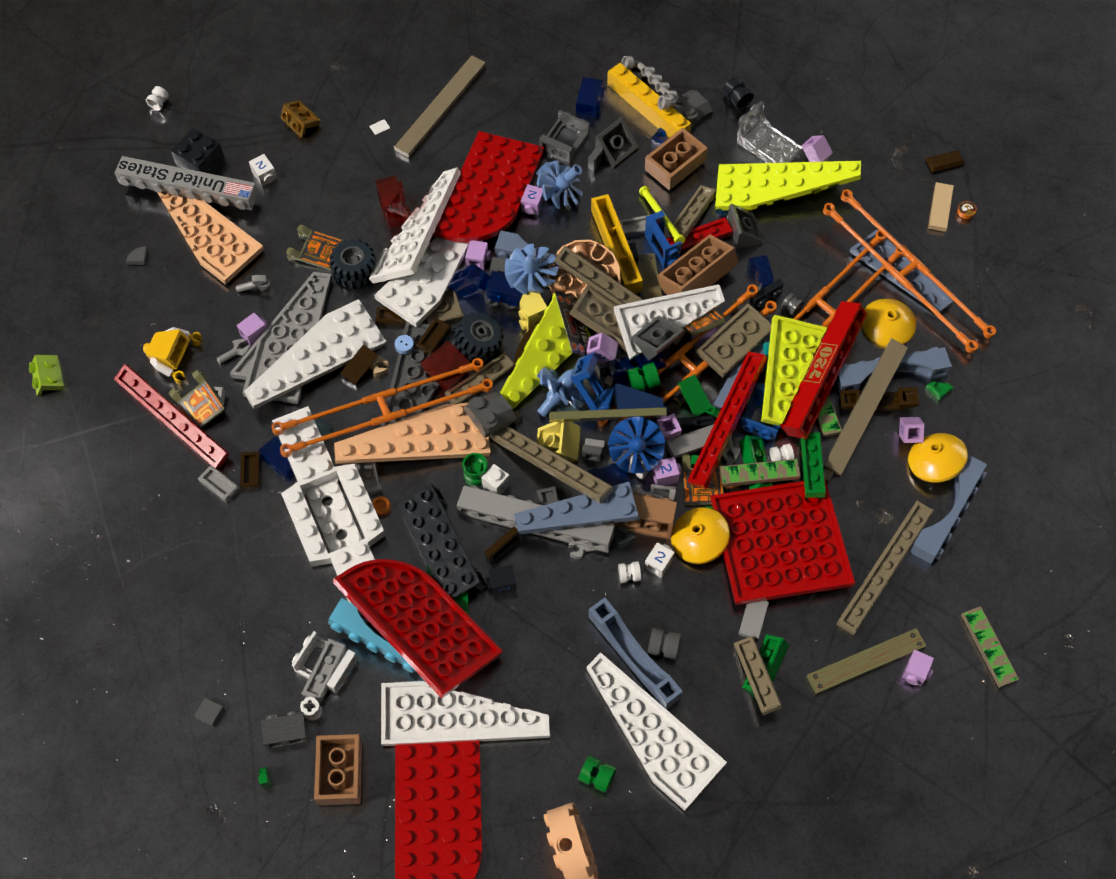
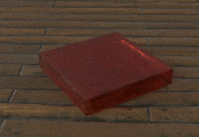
M447 341L421 362L420 366L433 377L459 369V367L470 364V362ZM469 372L458 373L436 380V382L447 391Z

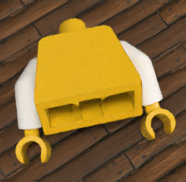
M172 327L163 332H156L151 342L144 344L143 351L157 371L168 377L172 376L176 384L182 385V381L177 378L179 376L186 378L184 373L173 370L178 368L189 341L191 340L194 346H200V341L196 339L202 340V335L199 332L189 334V331Z

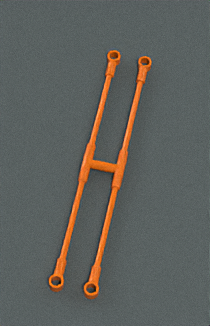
M844 190L841 194V200L848 202L856 210H859L911 262L900 272L890 263H887L844 221V218L835 211V206L832 203L825 204L823 213L826 216H831L838 224H841L885 266V269L907 290H910L953 331L956 337L965 345L968 353H974L978 348V343L970 340L961 331L959 332L905 278L915 268L919 269L925 276H928L963 309L983 331L984 337L988 339L993 338L996 333L995 327L988 326L980 317L972 313L931 274V271L908 249L906 250L861 207L862 205L853 197L852 191Z
M878 230L875 237L868 244L874 248L877 244L884 242L886 236ZM896 247L895 252L887 259V263L892 265L899 257L904 256L903 252H899L898 250L900 249ZM865 248L827 286H824L793 319L799 320L817 304L830 314L822 325L828 328L836 310L822 298L868 250ZM883 265L846 302H853L885 270V266ZM766 375L764 377L763 384H765Z
M753 284L749 285L747 291L721 316L725 318L749 298L756 297L758 287ZM768 301L765 308L759 313L764 317L775 313L776 303ZM711 329L697 335L693 340L688 341L657 370L658 375L677 360L681 361L691 371L682 380L693 374L697 377L709 365L703 361L696 366L684 354L693 348V345L700 340L699 338ZM678 385L663 397V404L680 390ZM614 405L609 410L617 409V405ZM605 420L604 422H597L598 425L603 427L608 424L609 420Z
M475 358L472 363L463 365L459 369L396 389L391 388L363 397L361 400L298 420L294 419L284 423L274 422L272 424V432L275 435H281L284 430L297 427L298 424L361 404L366 405L378 401L383 415L373 418L371 421L306 442L301 441L292 445L282 444L280 446L281 455L283 457H290L293 452L302 450L306 446L371 425L376 426L406 416L408 413L467 394L472 395L481 391L490 392L493 389V382L490 379H484L481 384L469 387L467 390L412 408L390 412L385 398L458 373L463 374L472 370L479 372L483 369V361L480 358Z

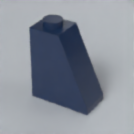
M615 384L617 409L665 407L667 410L666 416H668L667 405H663V398L621 384ZM652 418L648 420L656 424V420L661 418Z

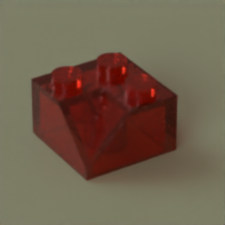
M396 175L376 180L379 203L389 229L402 226L408 219V216L411 215L409 206L404 204L406 199L403 193L402 182H398Z

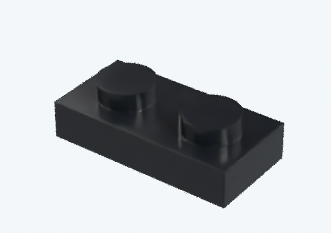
M780 278L759 290L756 297L750 298L749 304L755 309L764 307L768 301L777 299L782 294L784 283Z

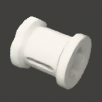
M307 697L301 702L300 708L306 719L315 721L320 718L322 708L314 697ZM311 706H314L315 708H312V712H309L308 710L311 709Z

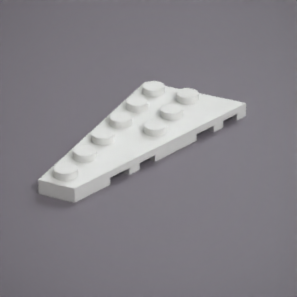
M720 285L615 306L613 310L629 360L642 353L631 338L635 333L658 315L684 328L725 302Z

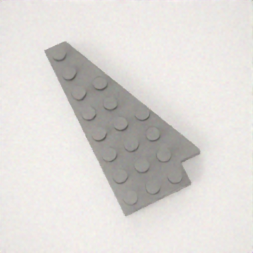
M313 272L230 372L231 378L246 380L242 392L244 397H246L244 391L321 320L332 281L331 274ZM303 386L273 401L299 404Z

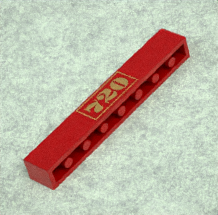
M841 301L798 387L799 389L791 402L783 423L780 425L787 436L808 438L868 315L861 303Z

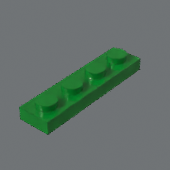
M820 432L809 433L807 439L800 438L805 498L825 497Z

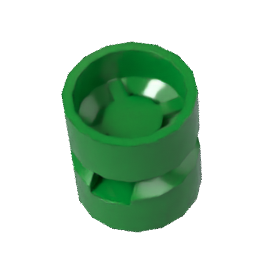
M653 362L643 365L642 369L635 367L627 370L633 389L644 391L646 387L654 388L660 386L658 372Z
M471 453L462 462L464 479L470 486L480 487L482 486V476L488 471V463L482 454Z
M589 755L582 767L578 780L587 785L594 784L595 789L606 793L614 778L617 767L608 763L601 764L600 759ZM595 769H599L596 778L593 777Z

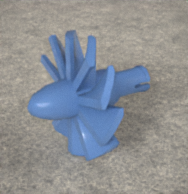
M559 161L546 162L537 171V187L542 188L544 199L547 201L551 198L557 209H560V196L568 210L572 207L568 202L567 196L577 205L579 200L574 197L572 191L581 196L583 193L577 186L572 185L574 182L580 183L577 177L582 174V168L576 164L572 168L559 165Z
M529 244L521 250L516 248L510 258L505 261V276L512 289L515 288L524 295H527L528 291L543 293L544 291L540 287L541 284L545 288L555 283V280L541 276V274L552 276L558 274V266L543 269L545 265L554 263L556 257L553 254H550L544 262L539 263L542 257L549 251V248L537 247L536 258L534 257V244Z
M543 367L537 374V377L540 378V384L549 387L547 399L537 410L542 416L547 417L555 405H559L562 401L565 405H568L569 402L575 409H579V407L585 404L582 395L577 392L579 390L577 387H574V382L570 378L574 369L568 370L559 376L554 369L548 370L546 367Z

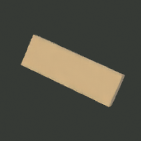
M936 182L928 229L946 232L954 185Z

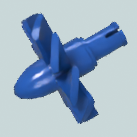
M631 417L618 423L611 432L608 446H611L609 447V453L612 461L615 462L628 450L616 462L619 468L628 472L631 454H633L630 473H644L645 470L638 457L639 454L647 471L653 469L659 461L646 455L643 451L660 460L663 458L664 445L646 447L648 445L665 443V438L658 428L659 426L644 417Z

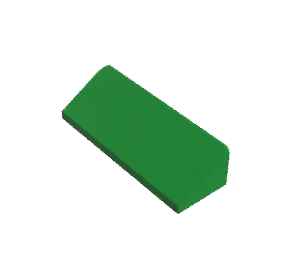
M746 435L739 441L744 464L768 462L762 437ZM773 482L748 485L749 489L773 486Z
M766 634L759 652L773 683L789 648V644L784 638ZM746 678L742 688L753 693L749 680Z

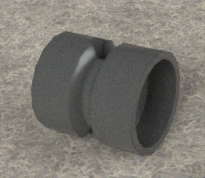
M653 627L647 653L653 655L663 653L664 657L676 660L681 633L670 631L665 634L664 630Z

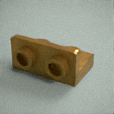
M300 100L283 104L281 119L300 137L305 135L307 128L320 124L321 119Z

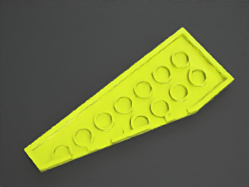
M861 161L719 164L715 208L716 211L729 210V205L734 204L746 210H753L759 205H771L773 201L780 199L789 200L810 194L816 189H828L830 185H842L860 180Z

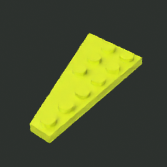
M555 293L551 303L546 307L540 323L537 324L529 338L522 356L517 360L516 367L500 391V394H502L512 409L540 384V378L537 377V374L543 367H546L548 370H555L573 353ZM586 329L587 335H588V337H590L591 334H590V332Z
M778 315L772 317L761 422L778 426L783 423L827 327Z

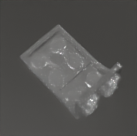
M760 101L757 105L754 104L750 112L739 119L737 143L765 163H790L802 152V147L770 125L764 115V102Z

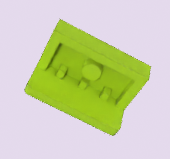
M35 355L33 361L29 363V372L33 375L32 387L36 390V395L41 396L43 390H62L64 383L58 355Z

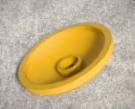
M879 299L871 302L865 308L868 315L861 329L864 335L874 344L886 347L892 338L904 345L912 339L916 331V318L912 310L904 303L894 299Z
M935 433L925 436L923 443H915L908 456L910 469L915 476L921 480L936 483L948 481L959 475L968 461V452L965 444L958 437L947 433Z
M704 507L691 509L681 515L673 526L671 534L673 549L686 562L693 564L711 562L725 551L730 538L729 526L725 518L713 509ZM700 528L699 532H694L695 529Z

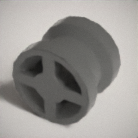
M790 293L784 299L781 307L784 310L787 309L792 316H795L803 307L804 301L797 299L794 293Z

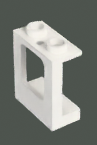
M313 631L311 636L306 637L303 643L304 647L300 653H296L292 660L294 671L309 679L312 671L305 667L306 661L315 648L323 650L327 643L326 640L318 636L317 632ZM349 649L346 651L342 661L327 683L329 691L335 694L338 693L358 661L355 652Z

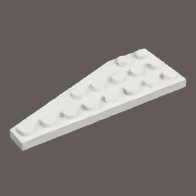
M458 168L444 171L432 186L434 190L422 199L424 202L420 208L416 207L402 225L403 231L392 238L391 242L393 244L389 249L385 248L369 278L373 284L415 274L461 174Z
M436 237L427 246L415 274L391 279L375 294V299L417 327L441 304L452 278L455 277L465 257L469 243L454 242Z
M358 299L326 314L244 391L245 396L253 409H256L348 364L363 344L372 351H375L385 346L386 340Z
M600 652L587 666L588 673L651 781L686 811L724 768L727 762Z
M424 681L381 683L382 746L476 740L498 741L550 738L549 715L525 708L520 709L506 703L494 702L491 699L462 691L457 692L453 690L441 699Z

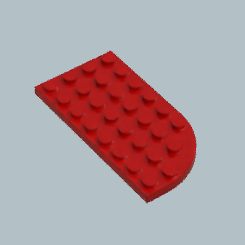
M479 131L461 168V174L433 236L454 242L469 243L473 240L483 241L500 234V231L506 230L518 215L527 184L530 185L544 154V147Z
M390 559L369 560L349 568L333 580L337 588L441 699L501 656L503 652L433 578L411 564Z
M480 741L395 745V879H475L482 858Z

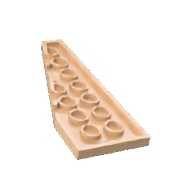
M157 192L200 265L224 284L233 279L264 250L263 245L205 201Z
M469 403L445 404L334 443L335 464L465 458L471 453L490 456L489 436L484 438L464 411V406Z

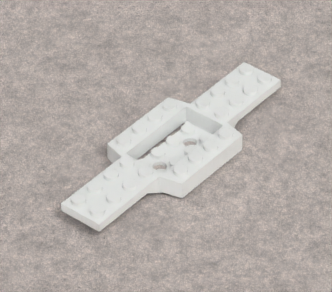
M307 406L274 419L272 422L284 423L311 416L312 414ZM314 420L298 424L297 427L284 430L283 434L278 435L282 444L287 443L290 445L321 437ZM324 441L293 452L288 457V460L298 482L281 494L311 566L332 563L338 576L359 563L375 560L369 547L382 539L385 533L355 464L334 467ZM339 480L365 539H362L338 485ZM304 495L307 496L310 505L313 509L315 517L318 521V524L321 528V531L331 552L329 554L320 536V533L312 517V514L304 498ZM331 497L333 499L332 504L324 506L322 504L323 498ZM340 530L347 532V537L343 540L336 538V533ZM359 611V615L362 618V620L365 622V624L368 623L369 621Z

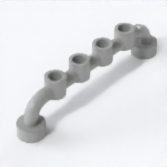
M624 56L622 58L621 64L628 70H631L633 67L641 70V75L648 78V83L655 85L656 92L663 94L658 99V108L660 110H668L670 106L676 104L677 92L669 90V83L662 82V76L655 74L654 67L645 66L643 63L634 60L632 56Z

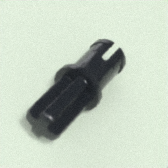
M693 415V417L677 418L681 430L692 428L697 430V427H706L715 423L713 415L698 417Z

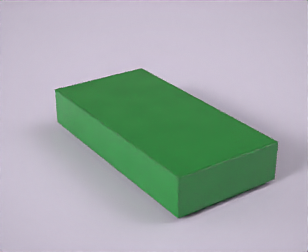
M695 374L677 383L693 415L697 417L704 413L709 405L711 406Z

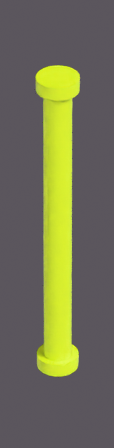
M648 186L641 187L639 190L640 195L645 197L655 213L661 211V207L651 195ZM665 214V227L674 238V243L681 241L683 244L685 241L684 236L679 234Z

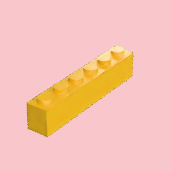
M619 63L608 71L607 85L668 138L681 128L690 133L691 122L672 106L668 110H660L658 108L660 96L623 64Z
M609 194L591 198V212L605 247L614 254L619 264L622 286L634 294L641 293L643 280Z

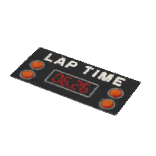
M554 290L572 352L583 356L588 355L586 351L589 339L585 325L569 314L577 302V298Z

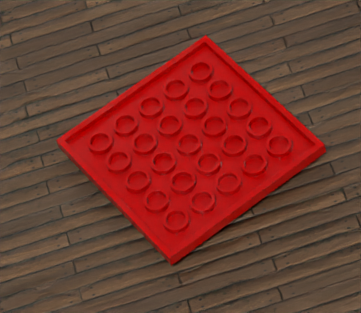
M825 478V497L805 498L804 481L710 495L713 510L719 512L725 518L730 530L729 543L723 555L735 605L853 587L855 585Z

